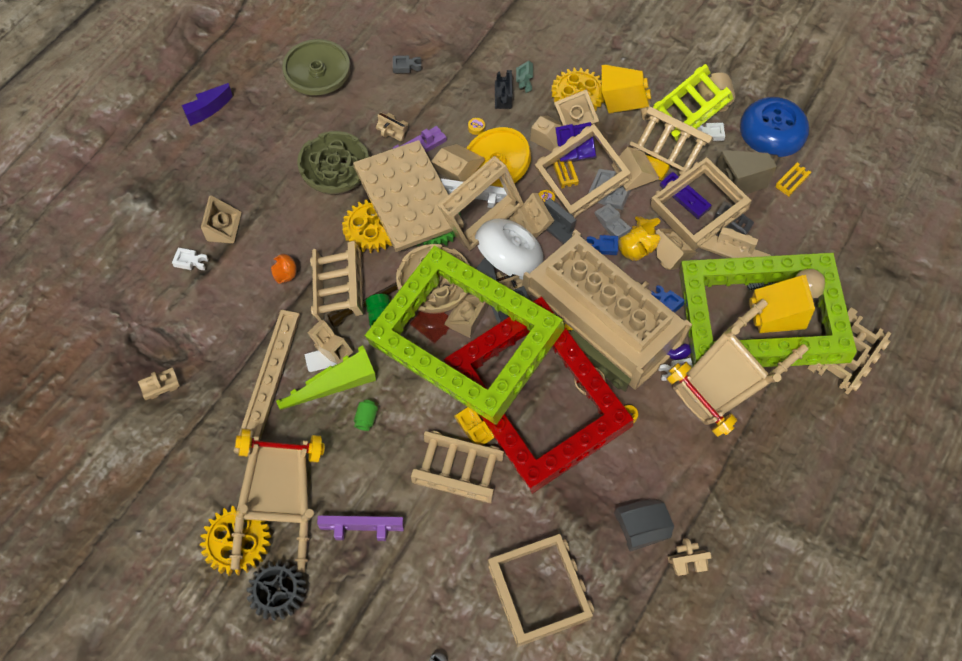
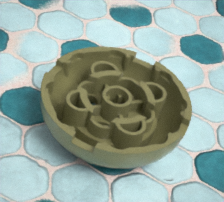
M329 131L318 134L317 138L312 141L308 140L303 145L298 154L297 164L301 177L311 188L325 194H341L352 190L361 183L353 167V162L368 158L369 155L366 146L356 136L341 131Z

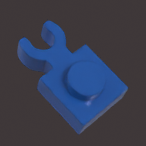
M600 235L599 239L589 236L586 239L588 243L593 244L591 246L599 250L603 255H617L618 236Z
M656 286V292L658 293L651 291L655 298L674 313L685 303L683 298L671 290L667 293L664 292L662 286Z

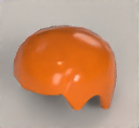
M284 253L275 257L274 260L277 262L271 267L275 281L282 284L293 280L297 272L296 263L293 258Z

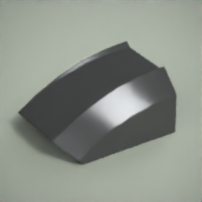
M655 499L640 501L618 507L614 512L630 552L667 540L672 536L674 524L663 502Z

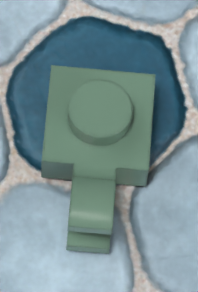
M527 61L516 68V81L519 83L520 89L525 87L526 93L531 91L532 85L529 79L533 77V63Z

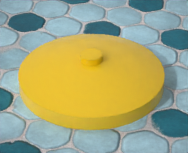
M508 127L489 129L475 137L466 148L484 157L485 160L478 169L492 157H497L507 166L514 184L526 173L531 162V149L526 138L519 131ZM499 178L490 185L504 188Z

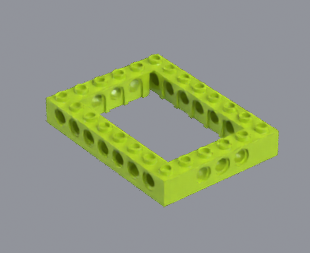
M434 245L364 336L370 345L497 425L565 328L563 319ZM438 275L447 279L450 284L454 283L459 286L465 293L469 292L476 296L480 302H486L493 306L497 312L501 311L508 315L511 320H516L525 325L530 331L488 390L400 335L410 318L415 316L416 310L423 302H426V297L434 287L438 286Z
M834 253L682 261L679 275L682 296L685 300V317L692 324L688 338L693 366L716 342L713 341L705 286L781 282L796 277V274L804 269H815L821 272L825 278V288L823 294L818 297V307L821 308L823 317L821 321L824 323L826 336L739 341L762 367H777L779 362L782 363L793 353L792 350H797L802 344L806 345L809 350L802 355V359H798L791 366L817 365V363H851L857 350Z

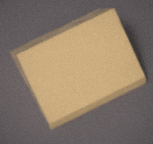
M627 147L619 156L631 172V180L623 185L625 191L659 179L644 152ZM613 162L612 168L614 169V171H616V174H618L621 171Z
M210 195L201 225L206 240L210 242L234 243L242 212Z
M469 294L452 310L444 325L471 338L486 312L488 304L480 302L479 298Z

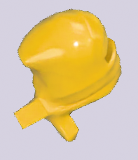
M635 217L637 226H632L629 233L618 239L619 249L625 258L638 261L644 256H648L657 248L660 236L656 234L654 227L661 222L659 218L649 220L643 217Z

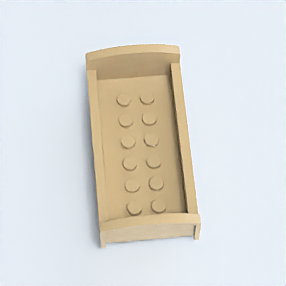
M575 229L572 237L530 274L528 272L524 273L522 286L525 287L528 296L532 294L537 299L542 296L554 314L563 319L569 327L631 379L629 385L636 390L659 369L660 365H663L670 358L667 353L671 349L675 350L684 343L692 324L687 319L685 321L682 320L580 237L581 233Z

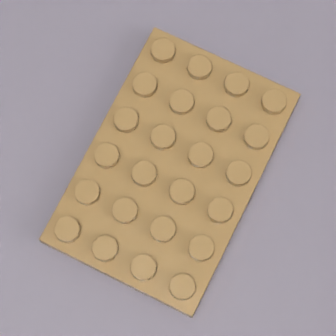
M419 140L353 162V167L396 252L452 232L450 225L438 207V204L448 196V193ZM458 213L454 218L459 227L463 228L464 223Z

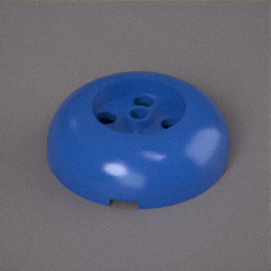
M766 97L753 102L744 111L740 120L741 135L752 149L761 153L778 155V157H785L798 152L805 145L809 135V122L804 111L794 102L781 97Z

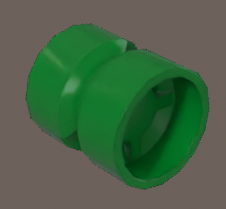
M375 294L366 299L365 303L369 313L370 327L390 303L388 295Z

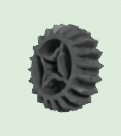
M278 560L276 566H274L270 561L268 562L269 568L266 569L261 565L260 569L262 572L259 574L255 571L253 574L256 579H249V583L253 587L247 588V592L251 593L247 600L252 602L250 605L251 609H256L255 613L258 616L263 614L265 620L270 615L273 621L277 620L278 615L284 620L286 612L293 616V611L291 610L293 607L297 610L300 609V606L297 604L298 601L304 602L305 599L300 594L307 592L306 588L302 587L306 584V581L301 579L303 576L301 571L296 572L297 567L295 565L290 568V563L285 562L282 566V562ZM277 575L273 581L266 582L271 576ZM286 576L293 580V592L285 588ZM279 587L283 591L275 592L274 594L272 590ZM261 589L268 593L267 605L261 602ZM288 599L283 605L277 606L280 600Z

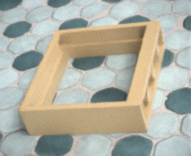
M595 124L585 127L580 134L570 137L564 145L554 148L551 154L541 157L535 164L537 172L554 193L565 211L571 213L574 218L631 180V172ZM595 136L621 172L570 205L545 169Z
M494 156L442 200L438 207L458 241L467 250L471 251L479 244V241L475 239V235L482 224L492 219H507L524 204L507 166ZM499 178L507 196L463 233L454 216Z
M706 157L701 162H696L689 171L682 172L678 179L670 181L663 190L657 191L656 195L651 199V207L693 250H696L720 232L722 227H726L749 210L752 200ZM705 173L736 204L693 235L663 203Z
M560 534L488 559L487 565L517 647L590 621L593 617V605L590 600H586L584 592H586L585 585L582 579L578 580L576 571H578L574 559L570 560L568 543L566 539L562 540ZM556 545L582 613L524 634L499 565Z

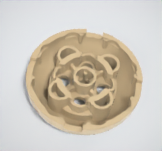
M428 244L417 247L402 259V263L397 269L396 282L398 290L402 288L434 245L468 265L469 263L454 248L449 249L441 244ZM438 275V286L433 288L432 293L426 297V302H423L417 310L431 314L447 312L457 307L466 298L468 293H465L462 288L454 283L450 284L447 279Z

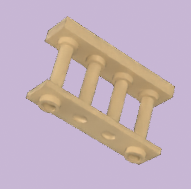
M649 106L646 113L650 116V121L638 143L636 144L631 141L630 145L633 149L642 151L680 170L678 173L681 175L682 172L691 169L701 148L706 144L711 145L714 139L712 136ZM661 121L665 123V129L652 152L644 148V145L655 124ZM677 129L681 131V136L669 158L666 159L660 156L659 153L671 131ZM692 136L696 138L695 142L697 143L684 167L674 162L686 139Z
M348 242V250L344 253L321 257L318 251L313 249L312 257L310 258L313 268V306H311L313 317H316L318 321H324V313L347 308L352 310L356 316L364 315L361 250L356 242ZM348 260L346 268L323 273V264ZM348 275L349 282L347 284L323 289V280ZM349 292L347 301L323 305L324 296Z
M425 431L424 441L429 443L422 468L419 470L413 469L411 475L412 483L491 503L494 489H490L489 484L496 460L503 461L504 451L495 446L485 447L442 436L441 433L436 431ZM437 445L449 448L442 472L439 475L432 474L429 471ZM456 450L468 453L462 477L459 480L451 479L449 476ZM476 455L488 458L482 482L479 485L471 484L469 481Z

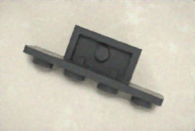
M549 198L545 201L544 205L554 219V222L546 230L564 244L572 237L576 219L557 202Z

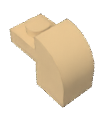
M320 320L308 332L315 342L314 346L325 357L336 364L343 362V357L353 353L346 341L335 335L323 320Z

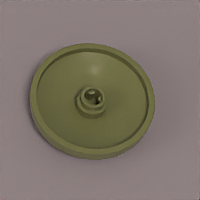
M314 39L299 43L290 49L284 57L282 70L288 85L297 92L306 95H324L337 90L346 82L350 74V61L346 51L340 45L328 40Z

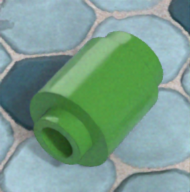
M364 400L359 402L354 417L355 428L369 431L370 427H373L378 410L373 401Z

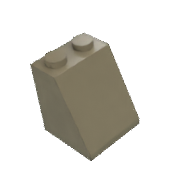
M731 150L722 151L716 165L744 194L767 188L777 167L769 153Z

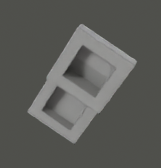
M610 204L595 211L597 219L611 236H618L619 239L631 231L632 228L620 218V213Z

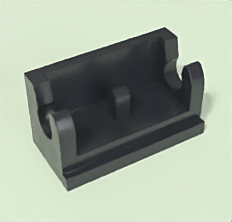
M507 70L505 77H501L499 71L495 80V109H512V70Z

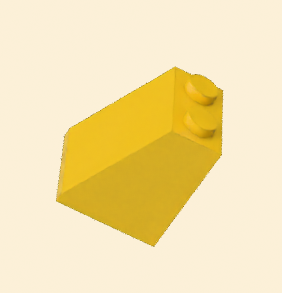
M601 65L602 94L608 113L649 107V100L652 99L651 89H647L649 88L648 78H644L643 71Z
M806 275L755 289L752 298L749 299L750 308L762 299L768 303L761 314L753 317L754 325L758 327L759 333L807 329L815 311Z

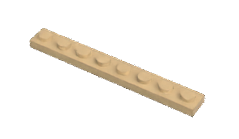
M280 310L241 427L251 430L250 438L259 436L258 441L261 439L300 319V314L296 312ZM234 447V453L238 454V448Z

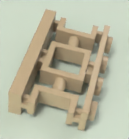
M852 307L848 311L849 321L853 323L851 327L852 332L858 335L854 337L856 349L862 353L857 361L853 359L851 363L825 365L817 363V365H809L807 368L813 373L815 370L819 371L818 374L821 376L826 369L843 380L839 388L846 389V394H849L852 390L857 391L862 384L860 378L862 376L866 377L872 369L869 366L871 362L875 364L880 358L881 354L878 353L880 349L885 350L891 342L888 340L891 335L889 331L885 334L883 329L880 328L874 334L861 326L859 323L863 317L856 316L858 311ZM879 339L880 342L876 346L872 354H867L872 347L868 346L863 341L867 340L871 344H874L876 340ZM847 366L855 371L858 366L862 367L854 380L849 382L852 374L844 368Z

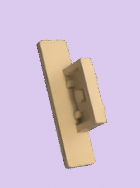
M722 227L719 236L714 235L698 247L726 258L771 256L755 249L758 239Z

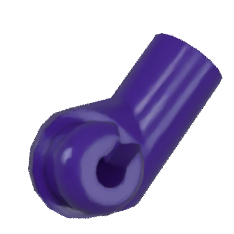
M683 344L675 350L671 349L667 355L673 360H681L690 355L691 349L688 344Z

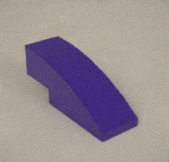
M229 83L196 94L198 100L182 105L190 126L212 116L233 97Z

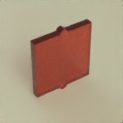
M419 311L418 315L410 322L413 328L434 344L443 335H447V331L450 329V327L444 325L449 317L444 312L431 314Z

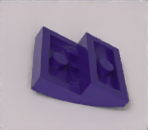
M592 123L555 127L558 146L564 145L570 137L577 136L585 127L592 126ZM594 136L560 158V161L568 162L596 158Z

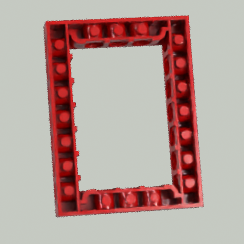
M542 296L533 301L554 314ZM508 317L443 360L445 364L487 389L474 369L483 366V363L490 358L497 357L501 351L510 345L514 346L515 342L528 335L530 331L525 325ZM566 328L552 346L553 351L560 356L565 368L571 371L576 383L582 386L587 398L593 401L598 408V413L603 416L536 460L505 414L497 425L479 415L532 494L632 428L634 419Z

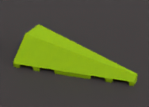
M364 346L359 347V352L352 357L346 355L343 357V362L333 367L329 366L305 382L306 386L298 391L293 389L290 391V396L276 400L279 409L282 410L376 381L375 372Z

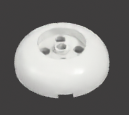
M501 218L492 219L482 224L476 232L475 239L479 241L478 248L483 256L493 266L509 276L515 274L523 280L525 272L530 274L544 261L543 251L537 239L526 228L514 221Z

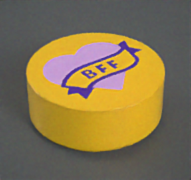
M472 118L468 122L469 132L473 135L483 133L485 131V122L481 118Z
M542 190L538 193L543 203L549 198L555 202L553 192Z

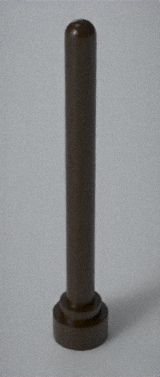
M397 282L375 294H391L398 290ZM367 298L363 299V308L366 307L365 302ZM347 308L341 312L332 311L327 314V317L335 328L344 321L345 317L354 312Z

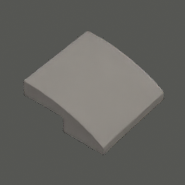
M599 169L588 193L614 177L616 171ZM622 185L597 203L603 205L610 204L615 209L623 210L631 190L625 191Z

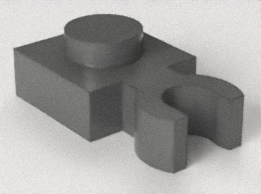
M409 55L393 56V73H410V69L415 71L421 70V57L409 59Z

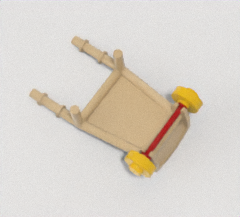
M764 299L757 304H753L752 308L742 317L739 316L738 320L719 337L693 367L687 362L681 365L677 363L669 370L671 374L666 378L671 385L674 384L672 388L700 421L705 425L716 423L711 431L717 437L723 433L727 435L735 428L733 425L737 422L736 417L732 413L724 417L725 413L768 384L780 381V374L787 372V368L798 359H802V355L809 350L806 345L802 344L797 350H792L793 353L782 363L779 362L778 366L770 373L754 358L735 335L740 332L743 326L746 327L747 322L754 316L762 313V310L768 305Z
M241 428L240 436L236 435L235 448H238V456L247 457L249 448L250 453L236 511L234 533L231 535L233 537L232 555L229 556L231 559L230 569L239 570L240 559H243V556H241L242 537H245L243 525L244 519L300 523L299 537H297V541H299L298 556L295 562H297L296 572L301 571V573H305V565L308 562V559H306L307 541L310 539L308 538V523L314 515L313 510L308 509L306 453H309V462L318 463L320 455L323 456L324 454L322 438L320 435H312L310 443L303 440L299 445L258 441L259 436L250 438L251 430Z

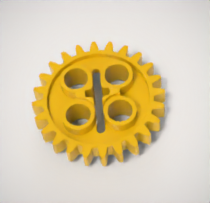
M573 68L572 72L567 69V73L561 72V76L557 75L556 80H553L551 92L554 102L587 89L593 107L597 111V107H601V104L604 103L600 76H594L595 72L590 74L589 69L584 72L582 68L579 71Z
M365 200V204L362 205L358 202V207L352 205V211L347 210V216L343 217L344 222H342V230L346 241H355L358 247L362 248V252L369 249L370 253H372L373 249L379 252L380 247L386 250L387 244L393 246L372 203H368Z
M234 506L231 507V512L223 508V515L216 512L215 516L217 519H209L211 526L203 527L207 534L200 535L203 540H206L200 543L202 548H206L201 552L203 556H208L205 561L208 564L212 563L210 567L213 570L218 568L220 574L226 570L229 576L233 572L230 569L231 559L224 558V555L227 551L232 550L233 537L231 536L229 524H232L234 531L237 511ZM244 519L247 526L243 529L245 537H242L241 551L243 559H240L239 570H235L238 576L241 573V569L248 573V566L250 565L257 568L255 561L263 562L260 555L268 554L264 547L271 546V543L266 540L271 537V534L266 532L269 526L264 524L265 521ZM227 531L224 538L218 539L219 533ZM253 541V547L248 550L245 549V545Z

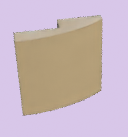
M532 193L524 205L509 217V220L526 228L535 238L554 222L538 193Z

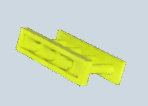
M705 64L697 68L694 74L665 98L656 102L653 108L671 116L667 109L675 103L687 117V120L683 123L697 129L734 98L727 87L724 90H720L708 77L710 70ZM701 81L715 94V97L710 101L706 102L694 88ZM687 92L701 106L695 113H692L680 99ZM674 129L671 134L677 142L681 136V131Z

